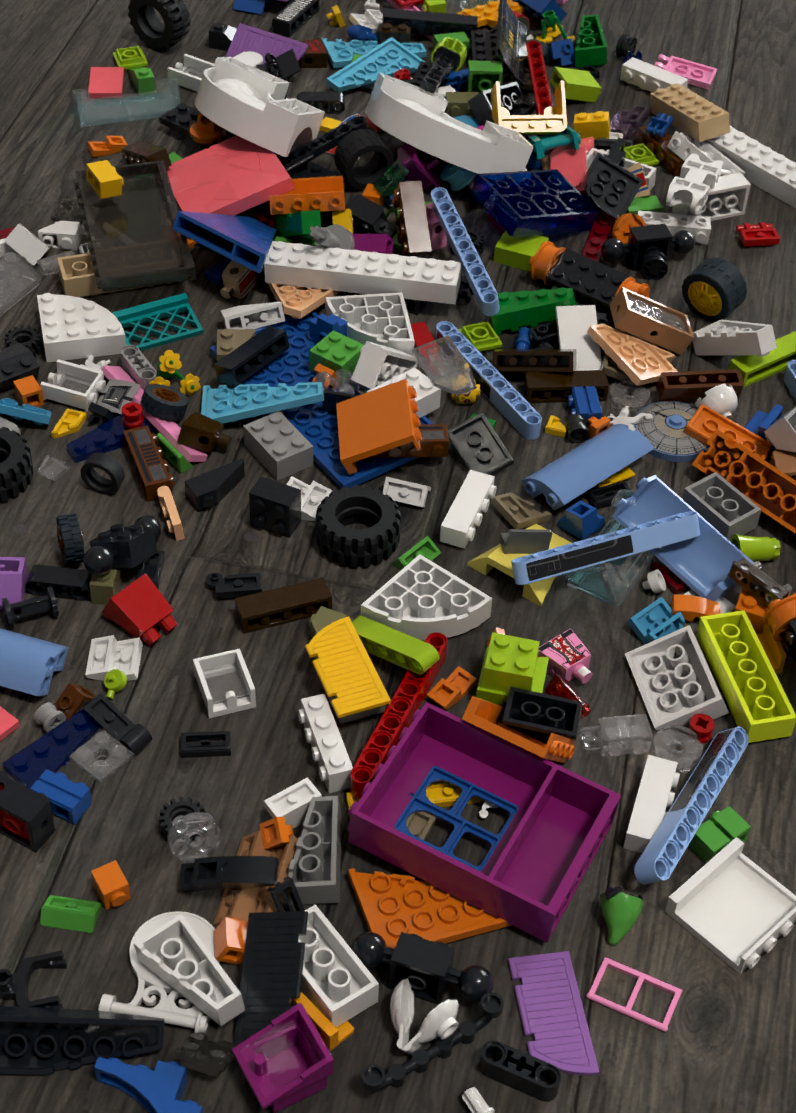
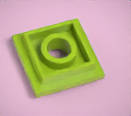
M139 46L116 49V52H113L117 66L124 67V71H128L129 68L148 66L142 49H139Z
M643 143L624 148L626 159L651 167L659 164V160Z
M488 321L462 326L461 329H458L479 352L485 350L493 351L503 347V343Z

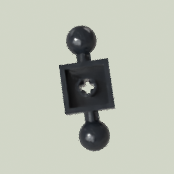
M666 224L630 227L628 243L623 244L619 239L610 238L602 244L601 254L608 262H617L626 254L625 259L631 270L637 271L641 270L642 256L648 254L649 251L658 250L663 252L667 257L668 264L670 249H673L678 254H687L694 248L695 239L686 230L678 231L672 236Z
M142 516L130 527L116 524L112 525L110 530L99 533L97 538L90 541L91 548L84 555L83 563L86 570L93 575L100 576L108 573L111 568H134L156 554L155 542L161 535L159 521L152 516Z
M375 932L360 934L352 945L353 952L366 968H374L381 963L390 965V990H394L400 981L408 979L414 997L439 1005L444 1000L449 984L457 986L461 995L471 1002H480L485 994L493 990V977L486 968L479 965L469 966L463 971L453 968L455 948L449 947L442 942H432L423 939L417 934L401 932L395 949L387 947L383 937Z

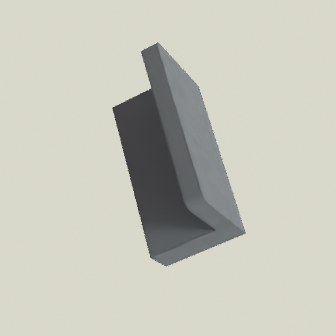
M510 529L508 533H500L499 542L504 554H534L549 549L553 533L551 530Z

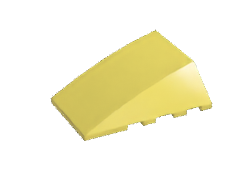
M534 524L526 528L547 530L538 524ZM553 533L549 549L570 544L571 542ZM501 544L470 560L467 562V565L483 575H486L495 567L514 578L511 561L530 554H504ZM557 576L524 584L522 596L541 607L546 594L549 593L551 585Z

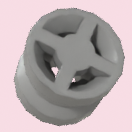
M48 702L37 709L34 721L42 725L48 734H53L63 727L66 715L61 711H57L56 706Z

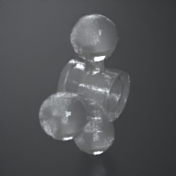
M344 369L337 370L335 378H331L326 372H320L315 377V382H322L323 388L333 385L332 391L355 394V388L358 393L364 394L370 390V388L351 380L353 373Z

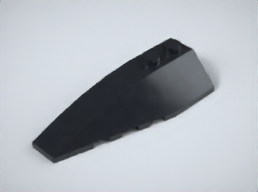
M0 1006V1074L47 1075L54 1073V1071L68 1068L75 1069L82 1065L95 1063L98 1057L105 1059L123 1056L130 1057L162 1050L165 1019L82 1009Z

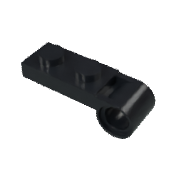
M102 693L83 707V713L131 757L138 754L153 740L151 734L143 725H135Z

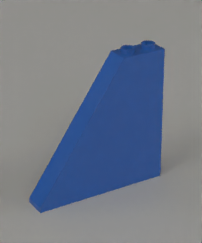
M177 211L172 228L178 233L257 273H261L276 233V229L250 216Z

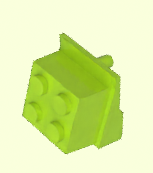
M492 632L489 647L486 648L476 697L503 705V703H507L510 687L542 693L549 657H538L540 641Z

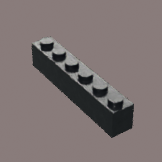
M383 8L382 24L389 23L393 26L405 24L411 27V34L434 36L465 32L468 39H470L471 31H475L478 28V16Z

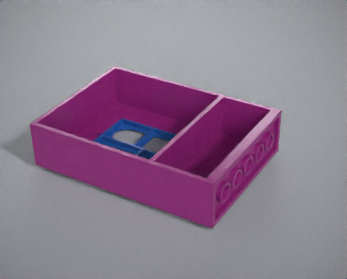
M426 702L421 710L417 709L415 711L410 727H405L401 732L397 746L393 745L390 748L385 764H379L374 774V780L372 783L367 782L361 794L362 798L359 802L355 801L352 804L348 814L351 816L347 826V830H349L348 842L479 909H483L497 918L506 920L507 923L548 943L613 824L621 795ZM445 781L462 790L452 809L445 810L429 801L426 796V789L431 783ZM477 796L510 813V817L499 834H493L461 817V813L471 797ZM424 811L452 824L454 830L443 847H436L409 832L406 827L407 818L412 813ZM464 833H470L491 844V849L479 866H474L453 854V850Z

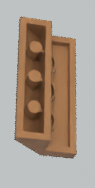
M258 830L242 837L236 856L279 858L277 882L282 883L284 878L288 876V868L291 859L294 858L298 838L291 834L288 836L289 843L274 849L264 850L261 832ZM275 885L240 890L225 888L213 925L218 927L225 917L237 918L248 922L249 913L274 912L266 889L269 887L274 888Z

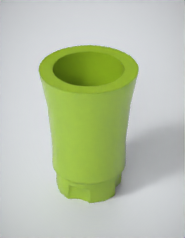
M733 534L730 538V542L753 562L776 560L780 556L781 546L776 538Z

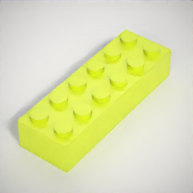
M745 610L700 617L696 637L737 726L742 727L748 735V743L792 736L796 723V714Z

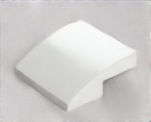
M365 9L364 15L350 13L349 20L353 25L373 29L372 33H377L379 25H382L383 14L379 10Z
M291 476L287 485L301 489V520L316 521L318 506L326 496L329 497L332 490L315 481L308 485Z
M114 635L92 639L85 676L89 679L104 681L105 675L110 670L118 669L124 672L127 681L137 680L143 646L140 637L117 641Z

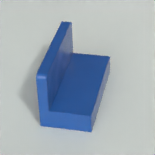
M235 0L233 9L263 15L264 8L269 7L270 1Z
M776 404L769 414L757 411L745 428L767 440L764 431L782 416L784 407Z

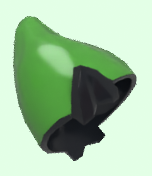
M622 886L607 888L606 892L601 893L599 898L601 913L607 925L608 943L613 946L617 945L634 926L644 903L642 896L635 897L622 891Z

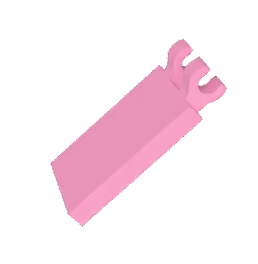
M663 54L658 56V59L662 60L663 63L655 62L654 64L656 67L687 78L690 85L709 90L717 72L716 68L675 56L669 58Z

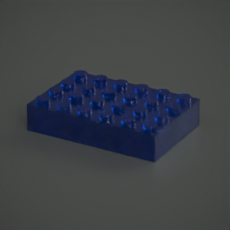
M557 169L481 173L477 175L470 191L476 201L483 205L486 211L496 219V222L511 237L591 230L600 213Z

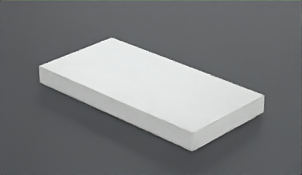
M595 305L556 306L559 349H576L575 371L601 370L600 346L587 333L590 326L598 325Z

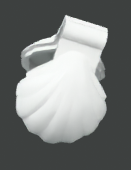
M408 979L400 981L394 988L390 1001L391 1020L396 1032L399 1034L397 1047L404 1053L412 1056L413 1052L419 1049L425 1042L434 1040L437 1037L441 1039L449 1037L459 1025L455 1020L458 1013V1001L447 1000L429 1012L417 1035L409 1042V1029L414 1016V993L411 990Z

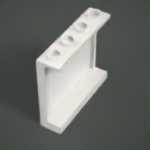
M736 837L669 896L665 912L741 974L747 967L752 969L758 963L760 955L764 951L769 953L781 935L785 937L794 927L793 923L796 922V895L742 854L744 843Z

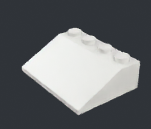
M690 625L625 653L655 730L689 725L691 717L695 714H706L714 720L729 713Z

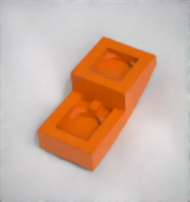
M106 136L105 142L88 141L87 148L92 157L120 152L122 148L128 145L123 136Z
M674 594L671 597L672 614L675 615L681 612L687 621L692 622L696 617L721 614L720 603L682 594Z
M458 666L446 680L442 678L427 694V697L446 710L460 701L478 683L477 678Z

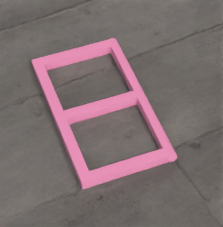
M605 957L586 998L667 1032L682 990ZM607 966L638 979L626 1007L595 994ZM643 982L674 995L663 1023L631 1010Z

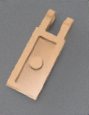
M165 485L158 488L157 494L164 518H169L166 521L169 533H174L176 541L183 540L185 536L170 488Z

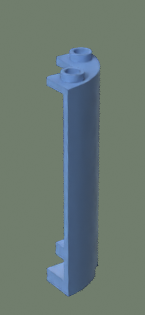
M615 424L521 481L524 484L525 490L532 498L543 493L547 503L553 510H557L647 454L654 447L638 430L632 431L625 424Z
M653 475L649 478L644 477L636 486L638 490L635 494L627 499L622 498L615 505L616 511L611 517L622 527L628 528L695 510L656 475ZM697 513L701 533L699 536L649 551L700 597L718 602L734 584H737L728 577L733 561L737 562L745 558L750 563L754 562Z
M0 628V686L34 696L48 695L53 672L63 670L69 647Z

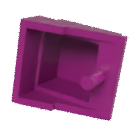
M407 143L398 148V171L402 176H406L409 181H421L423 190L433 184L437 188L441 187L443 180L440 178V174L448 163L447 161Z
M302 1003L272 1020L270 1025L232 1049V1053L261 1108L264 1110L271 1106L274 1113L326 1088L328 1076L334 1072V1059Z

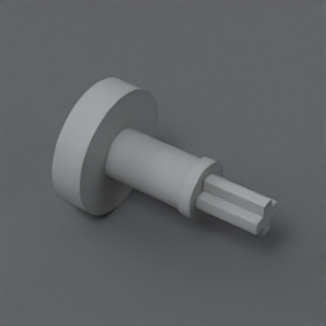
M316 225L315 228L313 226L310 227L312 231L310 235L314 237L316 245L354 250V237L343 226L330 225L326 228H320Z

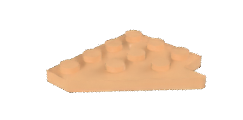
M267 283L277 302H281L284 314L291 315L295 319L303 318L325 303V297H334L341 292Z
M605 324L590 326L587 331L593 341L599 344L605 351V354L611 357L618 368L623 370L631 382L637 386L657 382L661 372H678L669 363L673 361L675 355Z

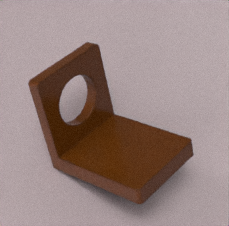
M69 683L54 706H56L57 711H61L66 715L65 723L70 724L84 701L91 702L96 695L87 687Z

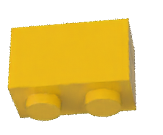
M597 111L595 113L582 112L575 114L574 130L576 133H579L580 139L593 137L594 140L598 138L610 139L609 112Z
M108 160L86 164L87 181L101 199L122 195V187H124L123 178L119 176L115 167Z

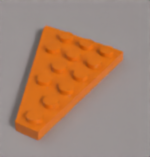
M355 868L348 869V877L369 932H375L382 936L387 947L395 949L401 932L417 934L423 939L446 944L511 926L506 920L497 918L483 909H479L426 881L415 880L414 876L388 875L377 871L374 874L356 872Z

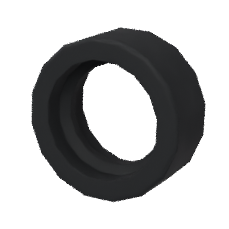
M104 453L90 455L80 470L84 483L93 491L104 495L114 493L125 477L121 464L115 458ZM94 467L106 472L111 480L100 476Z

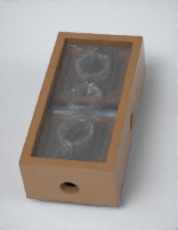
M622 287L610 303L615 328L619 331L630 333L635 338H642L654 346H661L671 353L675 352L682 355L694 339L686 314Z

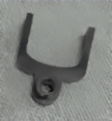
M63 951L25 958L19 966L18 973L11 974L8 969H0V998L3 1000L16 999L18 1007L63 1008V1005L60 1004L59 996L34 1001L28 1000L29 979L35 969H67L68 964L66 959H64Z

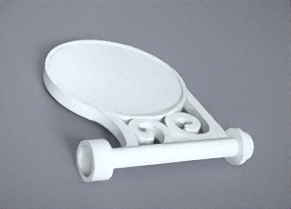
M168 912L149 919L136 931L130 944L131 967L138 979V990L135 997L129 1004L116 1002L115 995L103 994L98 1011L165 1019L164 1023L195 1029V1035L205 1034L209 1016H204V1012L195 1005L187 1009L192 1005L188 999H180L178 1001L179 1007L176 1006L175 1000L178 997L184 996L138 960L133 943L182 913L215 958V928L204 918L188 912ZM153 994H157L161 997L160 1002L153 1008H146L140 1006L142 1000L143 1003L147 1006L155 1005L156 996H154Z

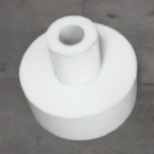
M658 569L647 574L648 580L643 582L645 590L652 589L655 594L666 590L664 577Z

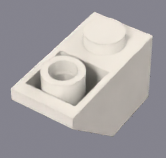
M59 221L38 231L39 240L52 249L77 250L82 238L80 222Z

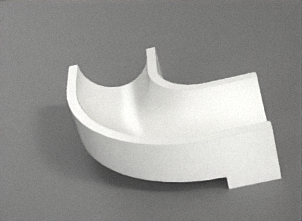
M217 57L214 67L204 70L194 101L199 112L212 122L243 139L283 157H288L292 146L299 148L316 139L325 114L324 111L295 98L284 99L289 82L232 57Z
M379 72L365 113L375 125L407 144L437 158L516 188L518 187L533 150V146L519 132L486 121L483 130L472 127L445 113L448 101L442 95L427 92L418 86Z

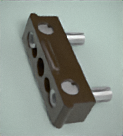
M745 558L737 562L733 561L728 577L768 606L774 600H782L788 597L790 591H792L790 584L781 586L760 570L762 565L759 561L750 563Z

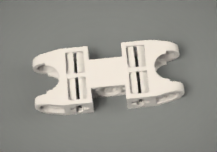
M691 154L682 165L680 177L675 176L669 186L666 206L672 207L676 204H685L690 208L691 213L697 214L707 202L709 190H714L719 182L723 161L717 160L706 163L699 159L698 154Z

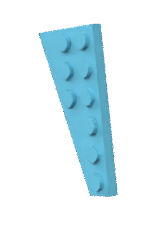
M391 37L328 77L326 84L336 92H342L375 83L379 72L393 78L394 73L402 68L408 69L410 73L416 72L421 61H425Z
M321 38L333 68L338 69L349 65L354 54L364 55L380 45L377 44V41L351 40L349 43L342 41V39H336V42H329L327 38ZM401 43L418 57H427V51L422 43Z
M322 382L297 383L295 386L279 383L278 387H269V384H239L235 388L219 385V388L211 389L210 385H204L201 414L222 424L246 418H255L263 414L275 413L290 408L295 409L299 406L317 404L324 401V388Z

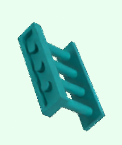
M568 125L560 134H546L538 137L535 134L525 135V139L533 146L531 153L537 159L545 158L544 153L549 149L570 145L577 150L579 149V144H581L579 133H576Z

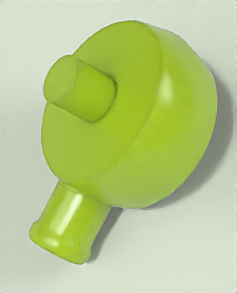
M113 669L105 675L104 685L108 689L106 695L108 699H113L115 692L121 691L126 686L127 677L123 671Z

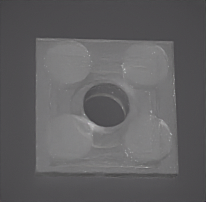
M102 730L73 752L69 758L101 784L134 757V753L105 730ZM102 756L108 757L106 760H96Z

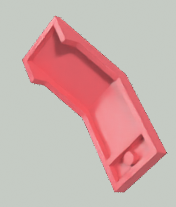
M593 137L581 139V144H579V149L577 150L570 145L557 147L551 152L550 197L552 200L585 194L583 184L587 172V152L594 148Z

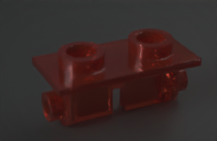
M555 673L546 689V693L583 702L581 715L584 717L588 716L591 712L589 709L590 705L585 703L580 696L576 695L577 692L569 685L567 679H563Z

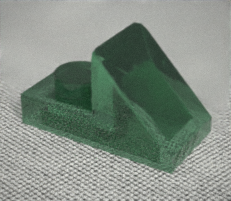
M397 159L373 186L383 197L394 195L399 182L410 171Z

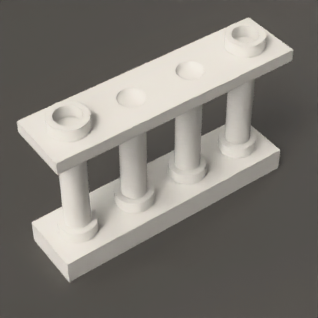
M675 131L667 146L684 161L693 153L698 154L699 159L706 163L717 160L723 161L720 176L736 173L745 174V171L706 140L702 142L694 140L691 143L679 132Z

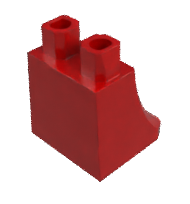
M146 573L110 598L101 612L104 617L120 625L134 638H142L150 647L161 638V635L155 630L158 625L165 634L171 632L178 625L171 615L174 611Z

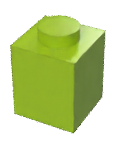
M423 0L421 9L425 12L446 13L447 3L445 0Z

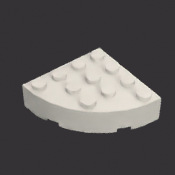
M402 292L325 297V315L329 317L331 314H334L347 321V337L363 345L368 341L398 349L414 356L415 340Z
M51 293L37 295L47 363L56 362L58 359L63 361L81 359L90 355L98 357L121 354V348L126 346L125 333L116 316L106 308L93 301L69 295Z
M419 554L361 604V616L422 641H425L429 634L435 632L442 633L447 638L474 629L490 618L492 598Z

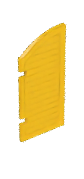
M349 616L324 627L312 638L309 644L305 645L310 658L318 657L312 663L328 697L336 696L337 698L333 699L331 703L338 718L391 703V699Z

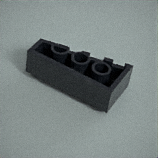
M517 81L500 86L501 107L510 111L524 97ZM492 89L482 91L468 101L470 110L474 113L480 126H485L486 121L495 123L492 118Z

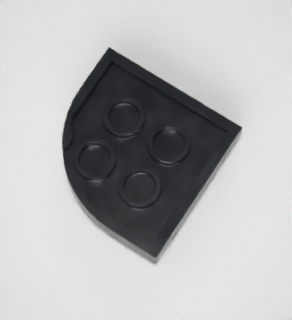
M599 152L589 166L584 179L585 192L592 206L614 222L626 213L643 183L642 179Z

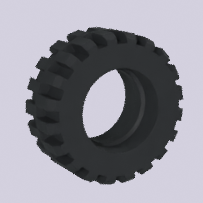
M130 0L128 5V18H130V25L133 26L134 33L139 36L142 42H145V45L148 47L152 46L153 49L166 50L183 40L189 32L191 23L189 19L190 12L187 10L188 6L183 0ZM155 9L160 13L164 24L158 19Z
M2 427L0 428V502L5 503L10 498L18 497L20 492L23 493L33 479V465L30 447L26 439L16 431H10L9 428Z
M353 485L352 488H347L346 486L340 488V491L335 490L329 494V497L326 496L321 501L316 510L317 545L324 555H327L333 562L338 561L340 565L345 566L347 564L351 565L352 568H357V566H363V568L370 567L373 563L377 565L383 559H388L398 547L401 525L399 507L389 495H384L381 490H373L369 486L362 488L359 485ZM361 523L369 525L371 527L366 529H352L346 527V525Z

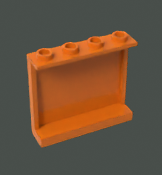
M343 176L292 179L294 190L282 195L269 196L271 215L320 210V212L345 210Z
M407 379L336 404L340 461L349 475L357 472L356 461L413 442L417 450H421L420 440H422V434L418 428L421 423L416 413L419 411V408L414 399L417 397L414 386L409 385Z
M474 696L471 697L462 720L542 758L562 763L572 758L575 751V746H573L575 740L551 733L547 744L500 723V718L505 710L504 707Z

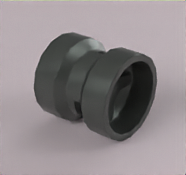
M579 414L568 417L565 425L570 441L573 443L586 441L589 437V431L585 418Z

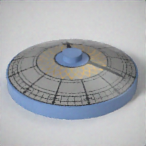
M662 401L650 404L638 412V414L650 413L653 415L651 420L643 418L638 423L633 424L634 428L642 433L654 447L648 454L666 461L688 462L695 460L701 450L706 453L709 449V446L683 432L698 410L696 407L682 402Z

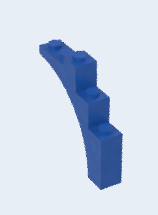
M98 1057L94 1066L97 1082L122 1091L135 1099L149 1113H203V1107L199 1106L196 1102L191 1100L181 1101L187 1084L186 1067H182L181 1064L174 1061H168L167 1063L158 1061L155 1070L152 1071L144 1065L133 1066L125 1064L116 1058L105 1059Z

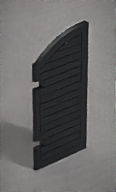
M307 911L249 913L240 986L245 1011L237 1015L233 1048L270 1025L272 1020L294 1007L292 1006V998H300L305 943H298V938L301 935H306Z

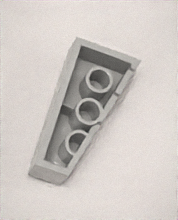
M338 796L312 797L303 823V831L301 837L298 838L297 849L288 868V876L293 879L302 904L340 902L342 813ZM286 888L284 891L291 905H294Z

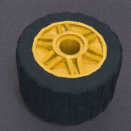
M713 257L706 259L683 280L682 295L688 308L694 314L709 322L725 320L747 297L746 282L743 275L732 263L722 258Z

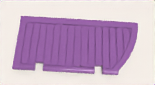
M239 23L226 57L233 58L242 52H256L263 57L264 65L266 63L264 59L266 53H271L274 57H277L293 49L297 61H299L309 45Z
M569 951L509 958L508 963L512 980H521L522 985L514 986L524 1034L525 1036H534L535 1040L527 1042L529 1055L556 1066L563 1073L583 1076L599 1075V1068Z

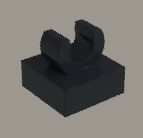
M91 402L88 408L92 413L88 420L91 425L94 426L95 422L100 420L97 426L100 429H104L106 421L111 424L114 423L116 416L109 409Z

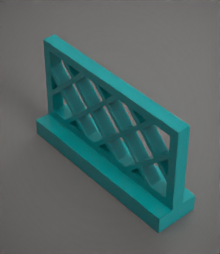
M186 293L112 312L121 323L123 329L134 328L131 333L124 331L126 345H131L132 339L140 341L141 343L136 345L140 351L203 334V328L188 303ZM184 312L188 313L187 317L177 315ZM166 317L170 318L168 323L159 320ZM174 319L183 322L182 326L173 325ZM148 322L152 323L150 328L141 325ZM187 324L195 326L196 329L188 330L185 327ZM156 325H159L165 328L163 332L155 330L154 327ZM171 329L177 331L178 333L175 335L167 334V331ZM137 330L146 332L144 337L136 335L135 333L137 332ZM152 334L158 336L159 339L151 340L148 337Z

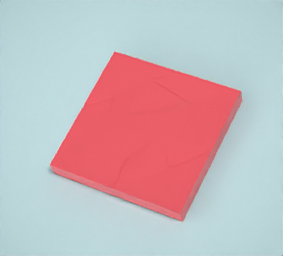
M237 135L208 149L172 163L171 166L160 170L161 176L181 211L237 215L269 201V196L282 195L295 189L290 175L274 152Z

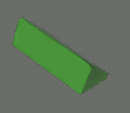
M157 434V445L161 447L163 456L180 473L193 468V465L162 434Z
M426 536L392 564L399 570H402L419 554L432 561L441 554V551L430 537Z
M49 895L41 907L40 924L42 926L92 933L95 929L102 903Z

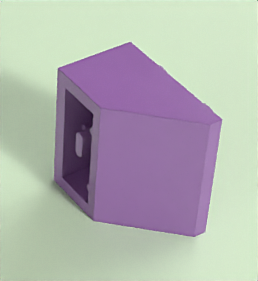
M0 557V610H4L2 605L3 598H7L10 604L24 600L25 584L29 576L25 557ZM16 607L14 610H21V608Z

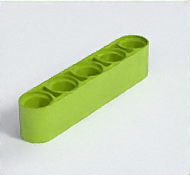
M361 615L352 621L368 653L411 672L422 675L440 659L438 651L429 643Z

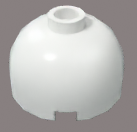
M721 384L705 392L706 397L702 400L699 397L695 403L697 409L701 404H704L728 419L732 418V414L738 405L737 395L730 384L728 387L726 384Z

